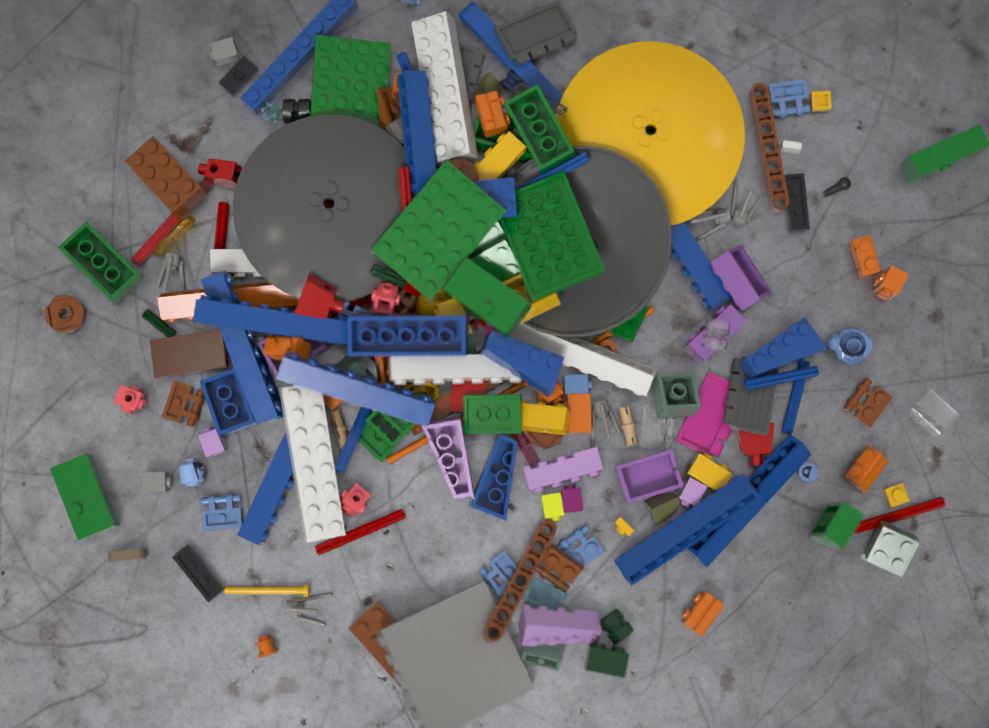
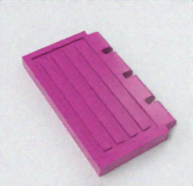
M711 372L707 373L698 392L701 408L695 416L686 417L675 441L702 454L720 456L724 444L718 441L721 439L726 442L732 430L729 428V425L722 422L724 409L727 408L725 407L727 392L731 391L728 389V380Z

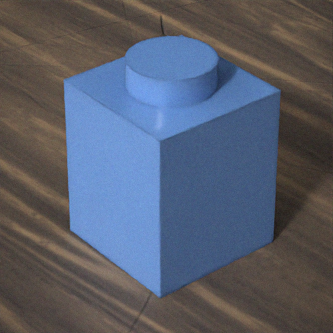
M588 374L564 375V396H567V394H588V390H592L591 379H588Z

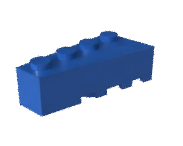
M804 317L744 359L739 365L749 379L755 378L791 363L817 355L826 350L827 347Z
M490 331L486 335L481 354L501 367L503 366L516 377H520L528 385L541 391L545 396L548 397L553 394L564 360L563 356L511 337L507 338L494 331Z
M497 434L468 506L505 521L507 520L518 441Z

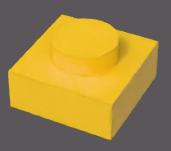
M812 91L810 93L811 112L831 111V91Z
M903 483L883 489L890 508L910 501Z
M621 517L614 522L616 525L614 529L622 536L625 534L630 536L634 531Z

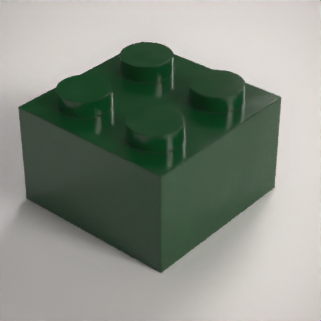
M594 642L593 645L588 644L584 668L587 671L625 678L629 654L625 652L623 647L612 645V649L606 648V645L603 643Z

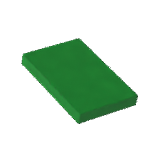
M522 394L463 395L464 434H522Z

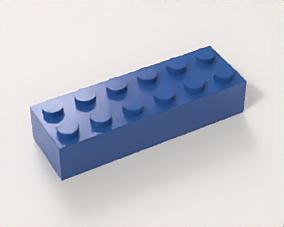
M468 315L347 316L348 356L469 355Z

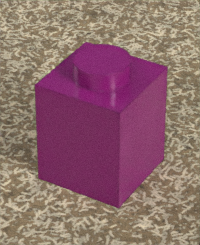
M576 484L565 485V489L561 490L564 513L583 511L581 488H576Z

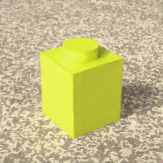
M561 492L542 495L544 518H549L551 521L561 520L560 516H564Z

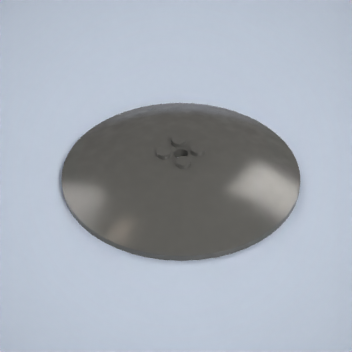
M335 114L310 116L296 120L265 138L252 152L243 166L237 180L233 200V219L236 234L242 250L251 265L274 287L296 298H300L309 273L334 286L337 289L334 299L342 302L366 297L373 294L374 289H378L380 282L389 283L380 279L379 276L377 278L370 274L371 268L374 265L397 273L374 254L371 249L402 213L398 169L406 167L404 147L389 133L370 122ZM328 199L335 202V205L330 209L324 207V202Z
M572 146L575 155L586 152L590 161L565 175L606 272L557 292L560 305L523 322L535 330L558 337L576 338L593 336L612 330L630 320L642 310L658 290L665 276L671 256L672 228L670 216L664 199L654 182L641 168L629 159L615 152L592 146ZM531 159L512 173L509 178L514 177V187L516 188L541 175V172L534 159Z

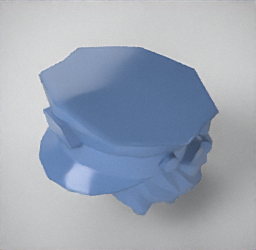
M854 327L843 328L839 333H833L828 340V346L831 350H835L837 358L849 365L865 361L873 348L871 338L861 329Z

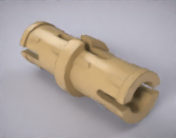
M631 406L618 408L622 422L621 430L623 429L626 446L638 444L634 428L636 423H633Z
M335 410L328 414L333 426L332 433L335 434L339 450H342L348 437L346 432L348 429L344 425L341 410Z

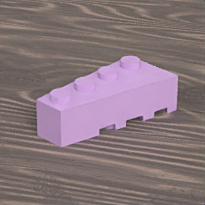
M461 416L433 420L429 422L428 427L422 426L454 499L473 496L474 489Z
M594 447L569 456L566 455L551 461L540 462L531 467L526 466L522 470L528 491L533 490V493L545 491V486L551 485L552 488L562 486V481L570 479L572 483L582 480L581 476L586 474L589 477L600 475L603 465L598 449Z
M523 604L519 621L522 646L572 645L585 642L591 644L599 642L602 632L598 611L574 609L571 612H567L565 608L558 607L556 610H547L546 606H538V609L530 608V605Z

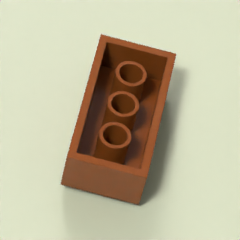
M154 136L125 160L179 220L207 195L202 187Z
M378 601L348 629L396 682L393 675L395 672L393 666L389 665L385 658L387 653L384 647H381L377 641V631L396 623L397 620Z

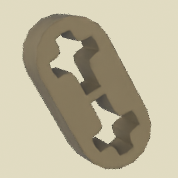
M145 548L108 552L109 562L145 558Z

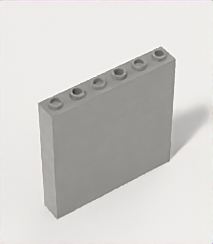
M485 581L377 631V641L381 647H384L387 653L385 658L388 664L393 666L395 671L393 673L394 678L398 684H401L403 698L406 702H409L412 708L410 713L413 719L418 721L420 728H457L534 689L507 628L503 636L493 643L487 642L483 638V629L496 606ZM498 611L497 617H498L500 620L503 621V619H502V617H501V615H500V613H499V611ZM489 628V636L496 638L497 631L494 628Z

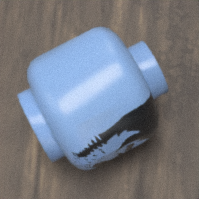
M196 458L185 459V463L181 464L178 468L180 483L185 484V487L200 486L201 482L205 480L204 465L201 462H196Z

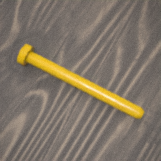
M303 584V587H225L223 592L225 594H303V597H309L310 586L309 584Z

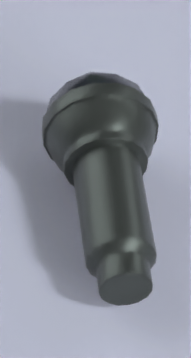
M842 177L837 184L823 192L824 196H831L840 190H848L851 187L850 179Z

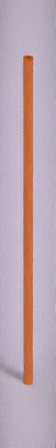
M652 306L648 307L649 310L645 318L655 312ZM604 332L589 342L599 345L602 341L614 335ZM521 380V383H516L497 395L514 394L528 384L526 381ZM462 414V415H460V416H461V421H462V423H463V422H464V416H463V414ZM425 435L387 457L388 463L392 464L429 443L427 436Z

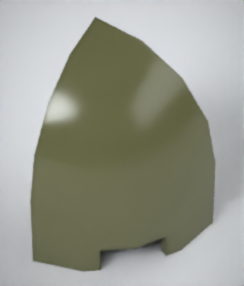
M488 72L482 77L477 86L475 97L493 91H498V95L501 97L499 81L493 74Z
M661 493L644 501L647 510L650 509L653 515L652 519L656 525L666 521L675 514L679 506L678 495L674 493Z

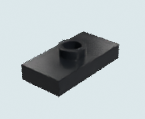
M243 56L218 83L234 96L258 71V67L247 57Z

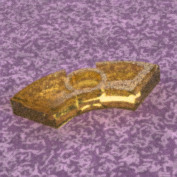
M190 215L157 245L152 253L159 257L194 224L196 219Z

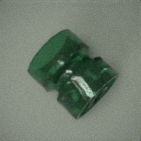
M616 608L600 620L601 628L604 632H609L608 637L614 645L620 643L635 630L628 621L623 620L624 615L619 608Z

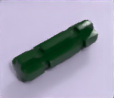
M374 265L371 268L370 274L378 278L379 276L380 279L393 285L396 283V286L404 288L407 284V281L402 276L399 277V274L385 268L382 269L378 265Z
M149 309L145 310L142 314V318L150 321L149 323L166 337H173L176 330L170 326L168 327L166 322L157 315L154 316V313Z

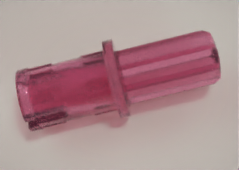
M522 431V434H511L518 441L519 451H522L529 465L534 466L539 463L540 459L531 446L532 442L528 441L524 432Z

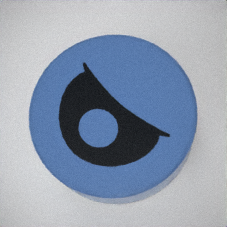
M804 463L798 469V476L804 482H811L817 478L818 469L812 463Z

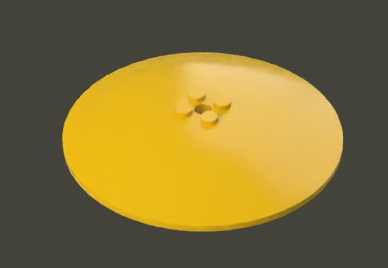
M657 41L634 42L620 45L598 55L587 63L572 79L562 96L556 118L571 146H592L606 149L629 159L641 168L661 193L667 206L671 226L695 218L713 206L722 197L736 176L744 152L745 126L743 114L736 94L729 82L718 69L702 56L670 43ZM653 126L656 129V133L648 135L645 128Z

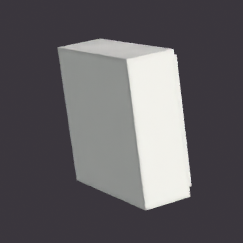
M783 140L780 145V151L798 154L802 149V143Z

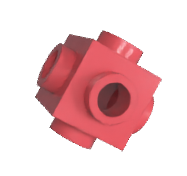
M380 282L378 289H374L372 294V301H374L373 311L392 315L395 305L399 306L401 294H398L399 286Z
M120 385L113 403L122 406V411L132 414L133 411L139 412L140 409L144 408L146 395L141 393L142 389L131 385L128 388Z
M356 483L351 490L346 489L340 496L342 499L340 502L341 510L353 517L357 512L361 514L368 506L365 502L371 494Z

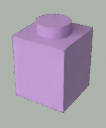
M213 427L203 430V434L198 435L207 458L227 452L222 437L218 436L216 429H213Z
M689 477L679 494L680 504L689 509L692 506L694 507L701 500L707 486Z

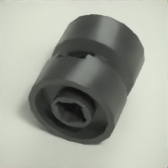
M283 99L284 124L310 117L311 99H299L298 102L295 99Z

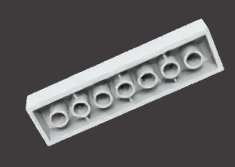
M445 11L411 22L419 71H426V76L429 80L428 96L431 99L430 115L433 118L432 134L435 138L434 153L437 157L435 164L441 167L446 160L449 162L454 159H464L469 162L477 160L478 154L455 19Z
M297 385L279 387L304 540L308 543L344 536L346 534L322 393Z

